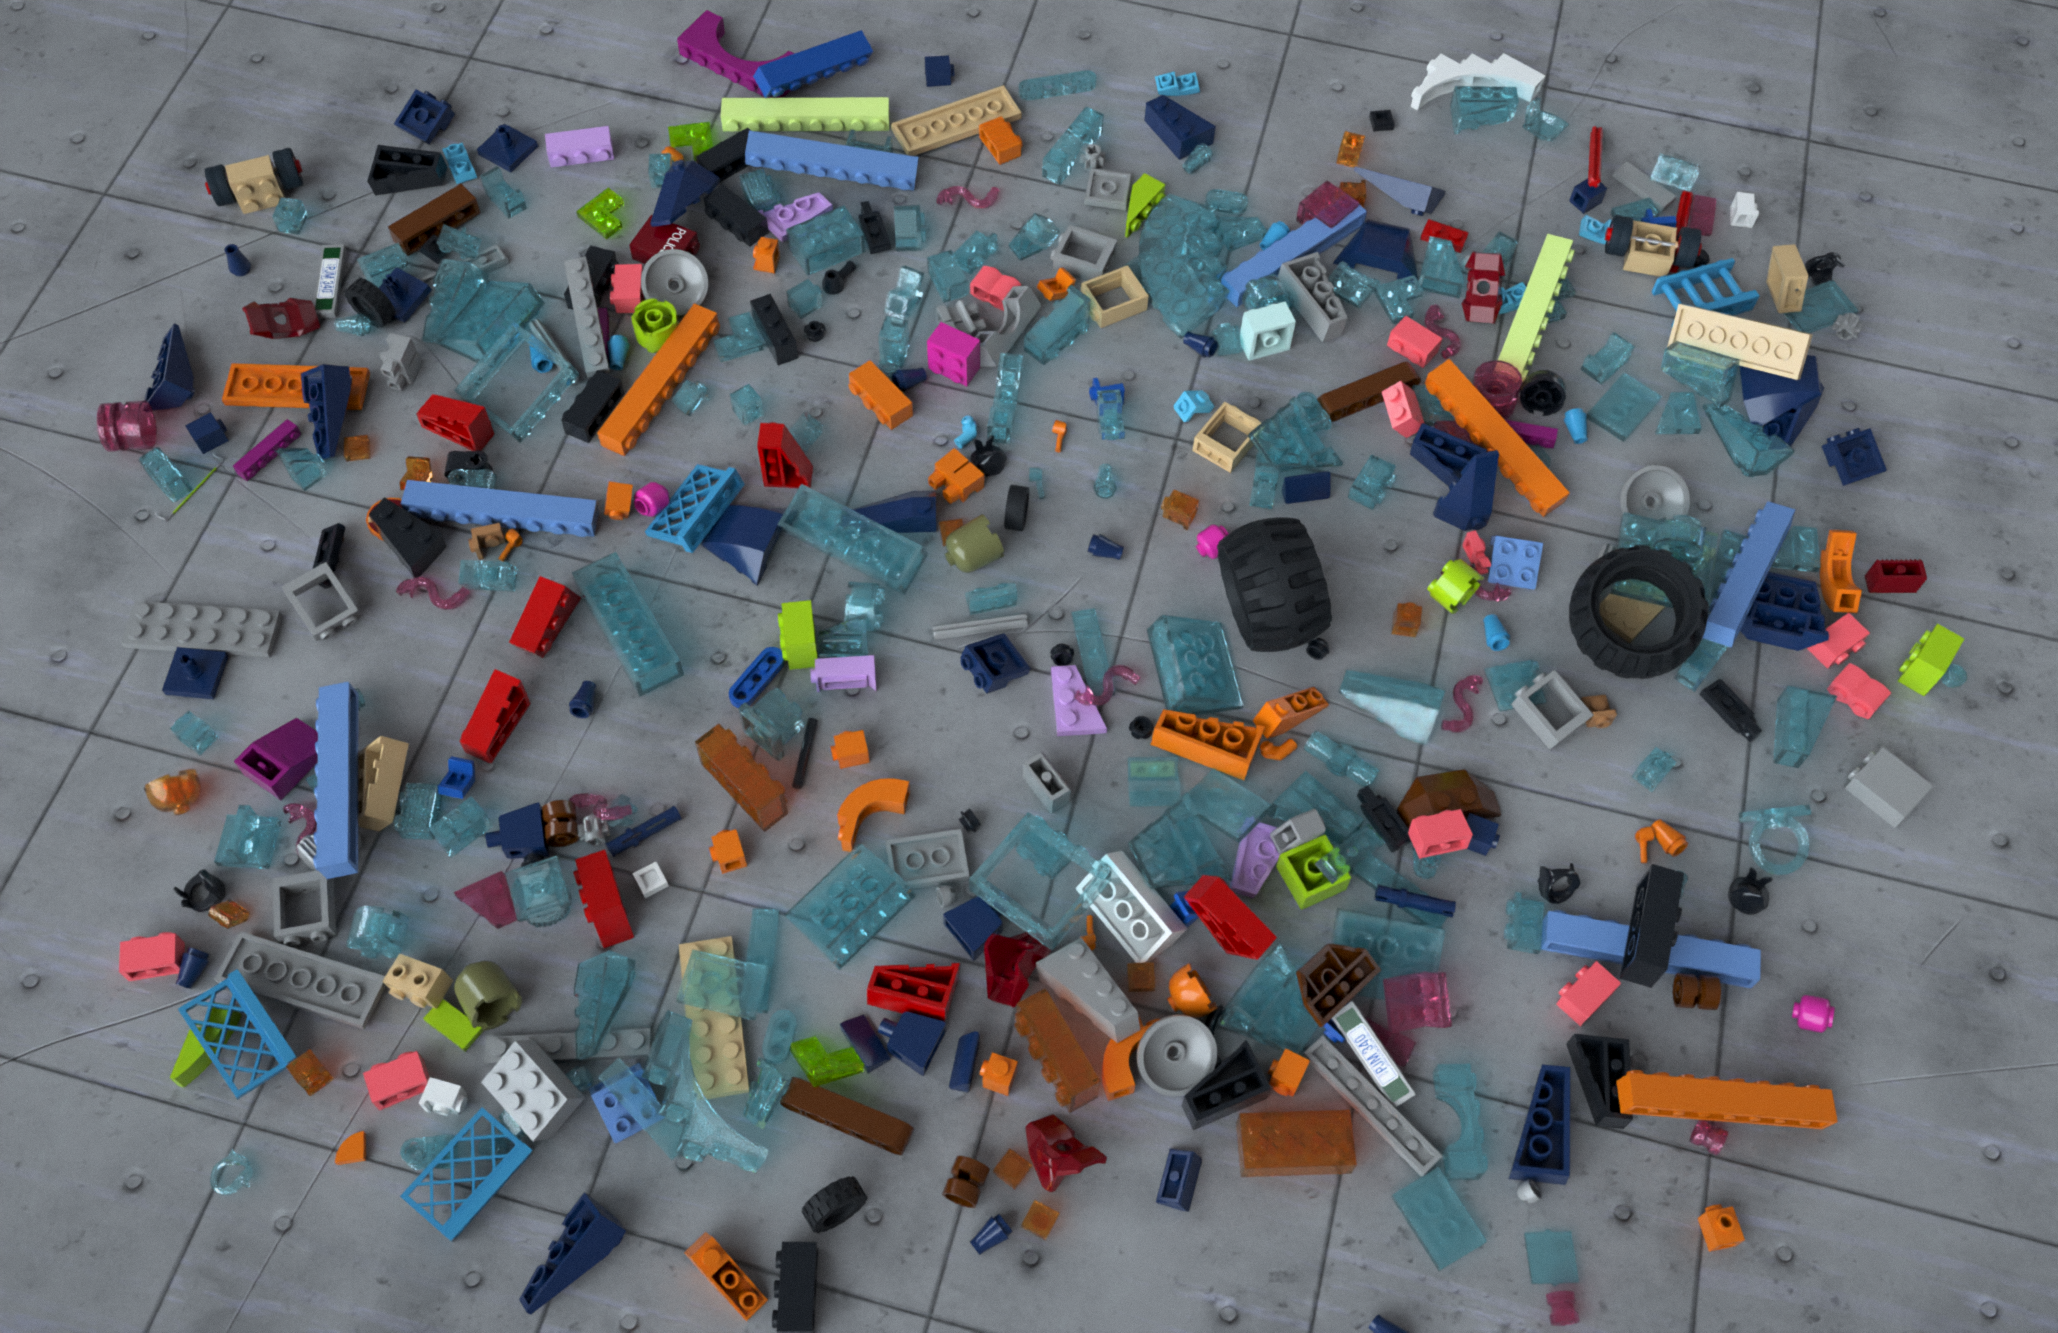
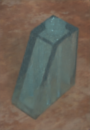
M1430 236L1417 289L1460 298L1464 278L1452 242Z

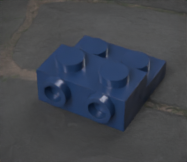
M415 89L394 122V125L430 145L439 129L446 130L455 113L451 110L452 106L442 99L439 102L428 91L422 93Z
M1860 428L1846 432L1847 436L1841 438L1840 434L1826 439L1827 444L1822 445L1829 467L1835 465L1843 486L1887 471L1871 428L1863 431Z
M1005 633L966 645L960 657L962 668L972 673L976 687L979 689L983 688L986 694L1005 688L1009 681L1028 675L1031 669Z

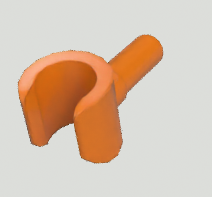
M1059 420L1055 421L1052 429L1053 433L1058 434L1055 448L1057 453L1061 452L1062 440L1067 433L1066 423Z
M510 529L505 535V539L509 543L498 558L502 562L514 547H519L523 543L522 537L515 529Z
M1652 827L1641 828L1635 834V839L1640 846L1641 863H1647V842L1654 840Z
M1087 915V935L1080 938L1084 940L1090 950H1094L1096 948V936L1093 931V916Z

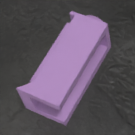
M874 655L815 659V668L810 669L811 683H816L817 692H820V689L865 688L867 686L876 691Z

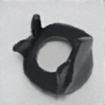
M1829 252L1808 260L1805 263L1808 277L1815 286H1818L1821 283L1831 284L1835 267L1838 265L1843 268L1845 265L1838 253Z
M993 435L988 437L984 446L980 440H973L976 451L971 454V463L986 477L999 474L1004 469L1007 460L1003 450L992 445Z
M1570 863V869L1550 870L1545 866L1540 867V876L1537 880L1541 896L1549 903L1559 904L1566 901L1581 884L1573 863ZM1564 876L1568 877L1567 882L1569 886L1561 891L1552 889V886L1558 879Z
M1752 867L1749 869L1746 877H1737L1731 883L1728 892L1729 901L1733 907L1748 915L1757 914L1768 907L1769 892L1765 885L1773 880L1772 877L1756 879L1757 872ZM1745 884L1754 886L1760 894L1752 892Z
M206 869L200 870L185 885L184 892L177 887L173 888L183 898L181 906L197 912L209 911L218 906L223 901L226 892L223 881L210 874ZM205 882L204 887L209 891V895L204 901L196 903L191 896L192 890L197 884Z

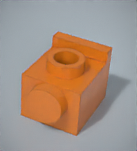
M761 237L757 243L758 245H755L753 250V257L756 258L753 269L775 274L780 260L778 240Z

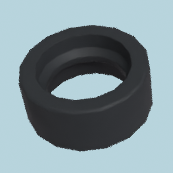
M1010 485L1005 508V529L1024 530L1029 503V487Z

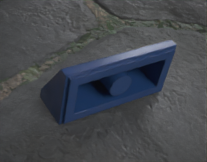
M1330 471L1285 477L1282 486L1285 503L1292 504L1330 498L1331 474Z
M864 1014L840 1023L842 1033L867 1074L891 1060Z
M974 1031L959 1038L949 1088L952 1090L970 1091L980 1043L979 1032Z
M1169 1150L1156 1203L1189 1212L1202 1163L1200 1156L1193 1151Z

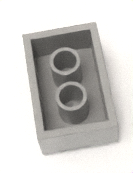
M534 1040L515 1041L481 1082L532 1141L551 1139L585 1098Z

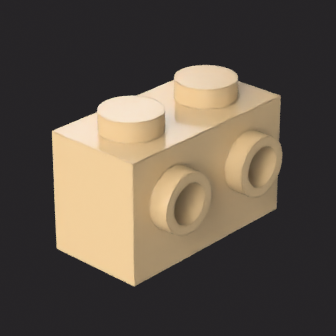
M399 954L382 982L390 988L389 994L400 1000L407 997L413 1004L421 1008H425L428 1005L437 1009L454 980L443 969Z

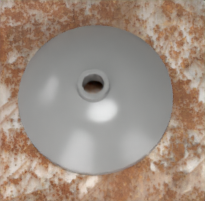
M677 249L664 250L651 257L644 266L641 275V288L646 300L652 298L661 302L666 300L674 306L677 316L686 315L694 303L699 306L703 303L708 291V276L702 263L692 254ZM676 282L678 283L679 287L677 289H672L670 286L671 283Z
M1652 465L1635 471L1626 480L1620 495V506L1624 518L1636 531L1652 536L1663 535L1672 532L1685 520L1690 507V494L1685 481L1677 472L1665 466ZM1647 498L1651 499L1650 506L1646 503Z
M1171 1015L1156 1021L1142 1036L1137 1050V1065L1142 1078L1153 1090L1167 1096L1186 1095L1202 1079L1214 1071L1217 1061V1046L1211 1031L1201 1021L1187 1015ZM1175 1046V1051L1169 1054V1048Z

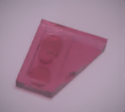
M502 871L454 892L459 901L464 902L475 913L484 917L497 929L522 918Z

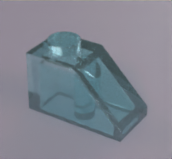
M279 448L276 451L290 478L304 491L328 475L323 467L326 463L318 453L313 455L307 448Z

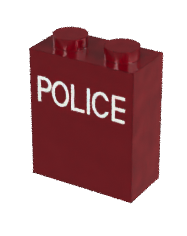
M653 215L648 218L629 244L632 259L646 264L651 257L664 250L677 249L696 255L700 248L697 232L674 223L652 227L650 222Z

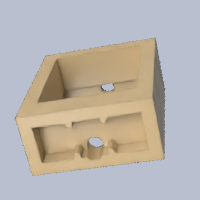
M1795 244L1773 246L1766 283L1778 313L1801 312L1808 273Z
M1128 265L1081 283L1080 302L1083 306L1086 305L1091 319L1096 321L1100 328L1144 312L1148 306L1149 296ZM1122 287L1130 301L1103 311L1094 297Z
M1224 402L1194 437L1192 451L1231 473L1260 438L1263 423L1259 422L1255 417L1240 411L1236 406ZM1223 422L1248 435L1236 452L1210 438Z

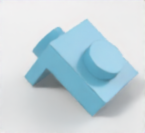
M1203 390L1184 391L1173 407L1183 422H1189L1194 413H1210L1215 406L1210 401L1207 393Z

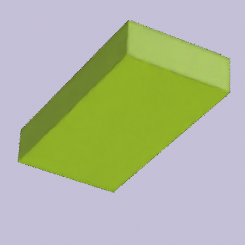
M442 999L437 1009L432 1008L423 1018L427 1024L464 1052L483 1032V1029L479 1026L473 1028L467 1016L444 999Z

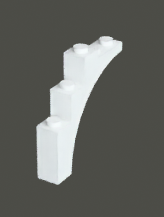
M1472 53L1466 60L1463 59L1460 64L1440 54L1435 60L1432 59L1426 69L1428 71L1427 76L1420 87L1416 86L1413 90L1411 107L1419 110L1427 102L1440 95L1465 89L1501 91L1531 102L1541 91L1545 75L1504 53L1498 60L1494 59L1492 63Z

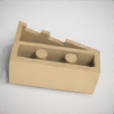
M380 736L358 752V827L379 832L393 823L409 743Z

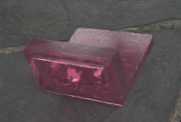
M1327 180L1299 203L1296 221L1303 225L1306 221L1312 220L1315 217L1328 227L1333 228L1359 206V202Z
M1422 971L1383 979L1390 1033L1421 1027H1452L1446 972Z

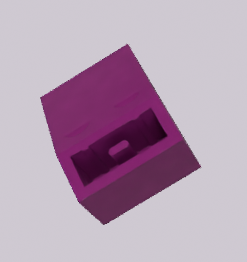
M296 717L252 742L234 760V763L244 776L281 801L318 763V755L315 750L318 732Z

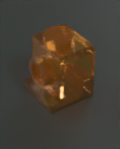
M1345 131L1336 164L1352 168L1357 167L1365 136Z
M1361 180V183L1340 182L1339 188H1334V200L1338 202L1350 196L1364 207L1366 180Z
M1174 489L1170 497L1166 496L1162 502V517L1184 526L1183 529L1188 530L1197 514L1199 500Z
M1412 602L1398 603L1396 610L1393 612L1391 634L1416 637L1421 624L1422 606H1417ZM1400 623L1411 624V628L1399 625Z
M311 1049L286 1066L296 1082L309 1096H312L334 1080L325 1065Z

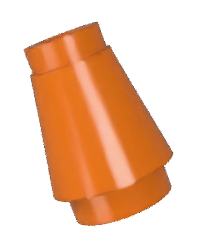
M1661 819L1655 821L1650 826L1653 829L1655 838L1666 854L1676 857L1687 848L1688 842L1685 840L1686 837Z

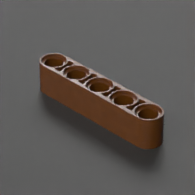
M1402 362L1322 394L1315 401V406L1327 423L1335 422L1384 402L1382 391L1399 381H1402L1413 390L1420 384L1421 378L1409 362Z
M791 1077L780 1100V1105L792 1112L896 1155H903L914 1131L910 1124L797 1077Z

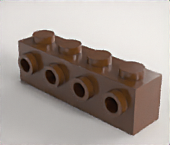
M459 184L389 225L388 229L395 244L409 256L420 250L433 234L440 238L481 212L476 198L462 184Z

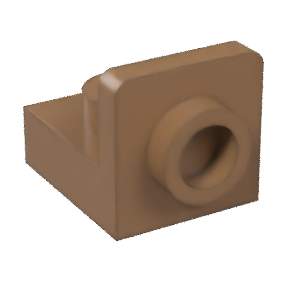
M500 523L472 528V538L468 539L471 552H476L479 560L484 559L482 548L495 547L506 543Z
M1606 695L1587 696L1580 699L1594 715L1586 722L1587 727L1606 728L1612 724L1617 716L1616 710H1610Z

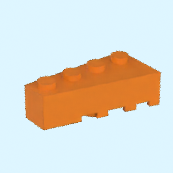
M1163 709L1154 728L1151 745L1244 781L1261 742L1265 726L1256 725V727L1244 726L1243 722L1234 721L1231 724L1219 722V718L1209 717V719L1196 718L1195 714Z

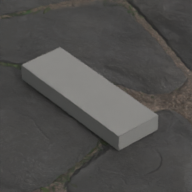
M1628 161L1613 173V178L1661 212L1670 206L1677 197Z

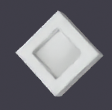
M657 862L632 873L645 898L669 887Z

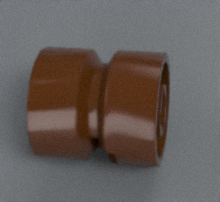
M555 800L542 807L545 842L548 846L566 847L579 840L576 807L572 801Z
M1677 973L1672 989L1674 1005L1679 1008L1691 1009L1697 1005L1698 1009L1716 1011L1721 999L1719 978L1710 975H1699L1696 978L1694 974Z
M956 1156L951 1169L953 1178L947 1179L942 1196L960 1206L976 1208L981 1195L979 1186L985 1185L990 1169L975 1159Z

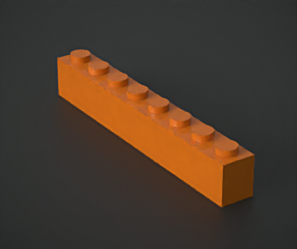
M695 303L692 305L597 432L602 447L623 456L635 447L639 436L648 429L650 421L659 414L664 402L671 398L673 390L678 383L680 384L684 380L689 368L695 365L700 353L706 350L708 342L713 336L718 334L720 324L716 312Z
M1450 359L1428 373L1425 381L1428 392L1440 400L1443 409L1449 411L1455 417L1456 423L1461 428H1465L1476 445L1486 449V452L1498 451L1497 466L1500 468V472L1505 478H1509L1513 482L1520 495H1524L1529 500L1535 512L1545 517L1566 501L1570 492Z
M1642 1070L1626 1072L1627 1075L1616 1081L1621 1114L1810 1129H1825L1838 1122L1832 1090L1820 1089L1819 1085L1795 1087L1794 1083H1781L1779 1085H1771L1769 1081L1747 1083L1744 1079L1740 1078L1723 1081L1716 1076L1699 1079L1695 1078L1692 1074L1675 1077L1669 1076L1667 1072H1657L1651 1075L1644 1074Z

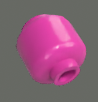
M656 482L648 483L636 491L634 495L636 510L648 517H654L669 504L668 490Z
M1212 524L1197 535L1198 544L1195 547L1202 557L1207 555L1210 559L1218 558V542L1229 533L1222 525L1218 527Z
M1804 995L1800 1003L1794 1002L1792 1018L1797 1019V1025L1800 1029L1823 1033L1827 1027L1832 1028L1835 1007L1830 1006V1001L1826 998Z

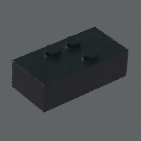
M1652 864L1637 883L1620 979L1652 988L1668 969L1671 947H1674L1678 937V932L1674 931L1675 923L1679 922L1682 908L1678 906L1684 873Z

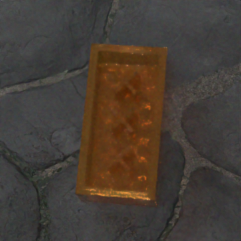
M717 724L695 741L701 765L753 821L766 832L788 814L786 805L788 800L784 795L786 790L777 779L773 781L768 776L769 771L761 762L757 764L752 759L753 755L745 745L741 747L736 742L737 738L729 728L725 730L720 724Z
M1046 988L1018 1002L1015 1014V1028L1021 1038L1026 1037L1030 1044L1027 1047L1034 1061L1039 1060L1043 1067L1041 1073L1048 1084L1052 1083L1057 1092L1054 1095L1062 1108L1066 1106L1068 1112L1071 1113L1098 1098L1101 1081Z
M1350 1110L1239 1113L1236 1121L1241 1177L1351 1174L1357 1165Z

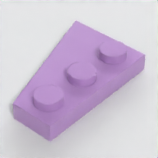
M818 192L795 199L792 204L786 206L779 204L774 206L772 210L766 212L759 210L758 212L767 218L768 229L783 243L833 211V205Z
M1076 666L1051 667L1057 736L1107 733V728Z
M1248 818L1244 821L1229 887L1233 892L1251 898L1256 896L1280 856L1270 837V833L1277 827Z

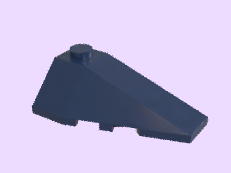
M174 323L164 336L157 360L159 362L151 375V378L154 379L152 388L148 387L143 405V410L145 411L181 407L185 400L189 401L195 392V388H193L194 376L179 325Z
M936 490L911 491L842 512L843 534L937 532Z

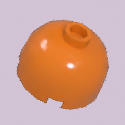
M1188 963L1178 969L1169 980L1168 988L1171 996L1167 1000L1175 1012L1180 1010L1184 1015L1200 1018L1218 1008L1215 1001L1211 1003L1208 998L1211 996V993L1196 970L1190 972L1192 965Z

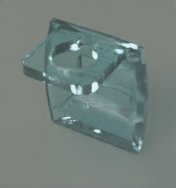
M1536 97L1526 108L1525 122L1522 127L1537 138L1552 142L1567 128L1569 123L1556 115L1540 110L1541 98ZM1535 106L1532 116H1530L1531 110Z

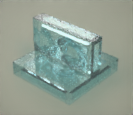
M239 805L236 815L227 814L214 863L217 866L269 869L281 820L277 817L257 816L250 805Z

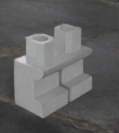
M960 300L955 306L946 308L945 305L936 307L938 324L940 322L945 323L973 337L979 331H986V324L983 319L972 321V319L979 317L978 308L975 303L964 306L962 300Z
M389 333L386 340L390 347L389 351H384L379 355L383 362L380 371L383 375L389 377L386 382L389 388L402 390L405 383H413L423 363L410 337Z

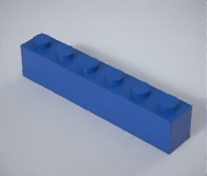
M860 30L761 65L753 77L765 98L770 96L778 97L784 91H795L803 84L808 83V85H811L820 78L825 77L827 79L832 77L836 72L842 71L844 73L853 66H863L869 62V58L874 51L863 31Z

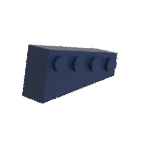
M1542 1064L1509 1179L1526 1181L1531 1178L1534 1182L1566 1185L1570 1177V1067Z

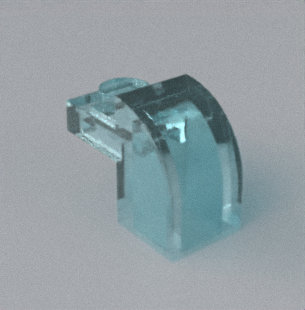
M905 265L902 266L896 288L888 293L884 312L902 320L911 316L922 296L920 288L924 273Z
M1120 389L1097 391V423L1102 440L1125 439Z

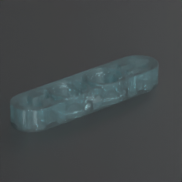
M1085 70L1023 80L1019 83V97L1023 100H1036L1091 91L1096 87V74ZM1064 82H1071L1072 85H1071V86H1065V85H1063L1062 83H1064ZM1044 85H1051L1052 88H1051V89H1045V88H1043V86H1044Z

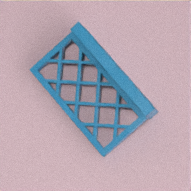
M697 464L670 498L668 506L656 516L645 530L646 535L681 545L685 551L693 553L745 484L737 470L728 467L724 471ZM701 473L707 475L706 477L696 481L697 477ZM718 480L717 483L713 485L712 482ZM705 484L709 485V487L703 490H697L698 487H701ZM693 490V494L683 497L686 492ZM706 496L704 500L700 502L699 498ZM695 500L696 504L687 508L684 507L685 504ZM680 507V511L669 514L673 509ZM693 513L689 519L686 518V515ZM682 517V522L671 525L672 521ZM667 524V528L656 531L659 526ZM680 530L676 536L673 535V532Z
M236 969L227 975L229 978L178 1008V1011L238 1100L286 1068L291 1069L299 1064V1061L239 970ZM228 987L232 993L230 1005L214 1003L217 993ZM235 1001L238 1002V1004L240 1005V1007L234 1006V1005H235ZM196 1006L208 1007L204 1021L192 1020L187 1012ZM212 1008L228 1010L224 1024L209 1022ZM233 1011L243 1012L247 1015L244 1027L229 1025ZM250 1022L253 1024L255 1029L249 1028ZM196 1025L202 1026L201 1033ZM207 1027L222 1029L219 1043L206 1042L204 1036ZM227 1030L243 1032L239 1046L223 1044ZM247 1033L261 1036L262 1040L259 1050L244 1047ZM265 1044L267 1045L270 1051L264 1050ZM210 1047L217 1048L216 1054H214ZM222 1049L237 1051L233 1066L220 1063L219 1057ZM242 1052L257 1054L254 1069L238 1066ZM262 1055L273 1056L279 1063L270 1071L258 1069ZM225 1069L232 1070L230 1077ZM236 1071L252 1073L250 1083L238 1090L233 1083ZM257 1074L262 1075V1076H260L259 1078L256 1079V1075H257Z
M482 1107L400 1197L447 1239L453 1242L529 1158L533 1150L521 1142ZM483 1116L491 1123V1135L474 1136V1125ZM495 1127H496L502 1134H497V1135H495ZM471 1129V1137H464ZM508 1138L515 1144L508 1154L495 1155V1139ZM492 1139V1155L475 1157L474 1140ZM471 1141V1157L454 1159V1146L458 1142ZM450 1152V1159L442 1160ZM503 1158L502 1161L496 1166L495 1159ZM492 1159V1172L485 1177H475V1161ZM471 1161L472 1178L454 1179V1163ZM450 1163L451 1180L433 1181V1169L438 1164ZM430 1174V1182H422ZM475 1181H483V1182L475 1189ZM472 1182V1194L467 1199L455 1200L454 1183ZM451 1183V1200L434 1202L433 1185ZM430 1185V1202L416 1203L409 1197L418 1186ZM463 1203V1204L455 1211V1204ZM451 1204V1217L442 1226L434 1218V1206ZM430 1206V1214L422 1207Z

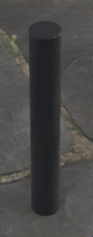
M808 718L792 783V787L796 789H801L818 722L815 718Z

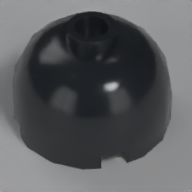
M1539 370L1531 373L1525 378L1520 389V402L1523 408L1534 414L1533 410L1544 412L1542 416L1554 414L1562 409L1566 399V385L1563 379L1550 370Z

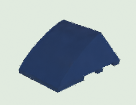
M1367 219L1333 262V264L1353 269L1357 263L1398 273L1396 279L1418 284L1409 228Z
M1807 355L1799 380L1740 366L1743 401L1754 433L1760 431V427L1769 421L1774 420L1775 422L1779 420L1780 415L1788 410H1796L1822 395L1816 356Z
M729 505L703 539L701 545L723 562L726 561L735 567L737 572L743 573L751 579L752 583L758 586L767 568L766 561L782 529L786 530L795 513V509Z
M1768 572L1740 631L1748 640L1796 651L1829 640V633L1824 625L1825 617L1821 613V601L1816 582Z

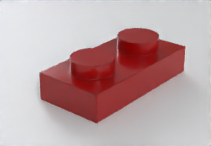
M1428 219L1420 240L1461 253L1469 232Z

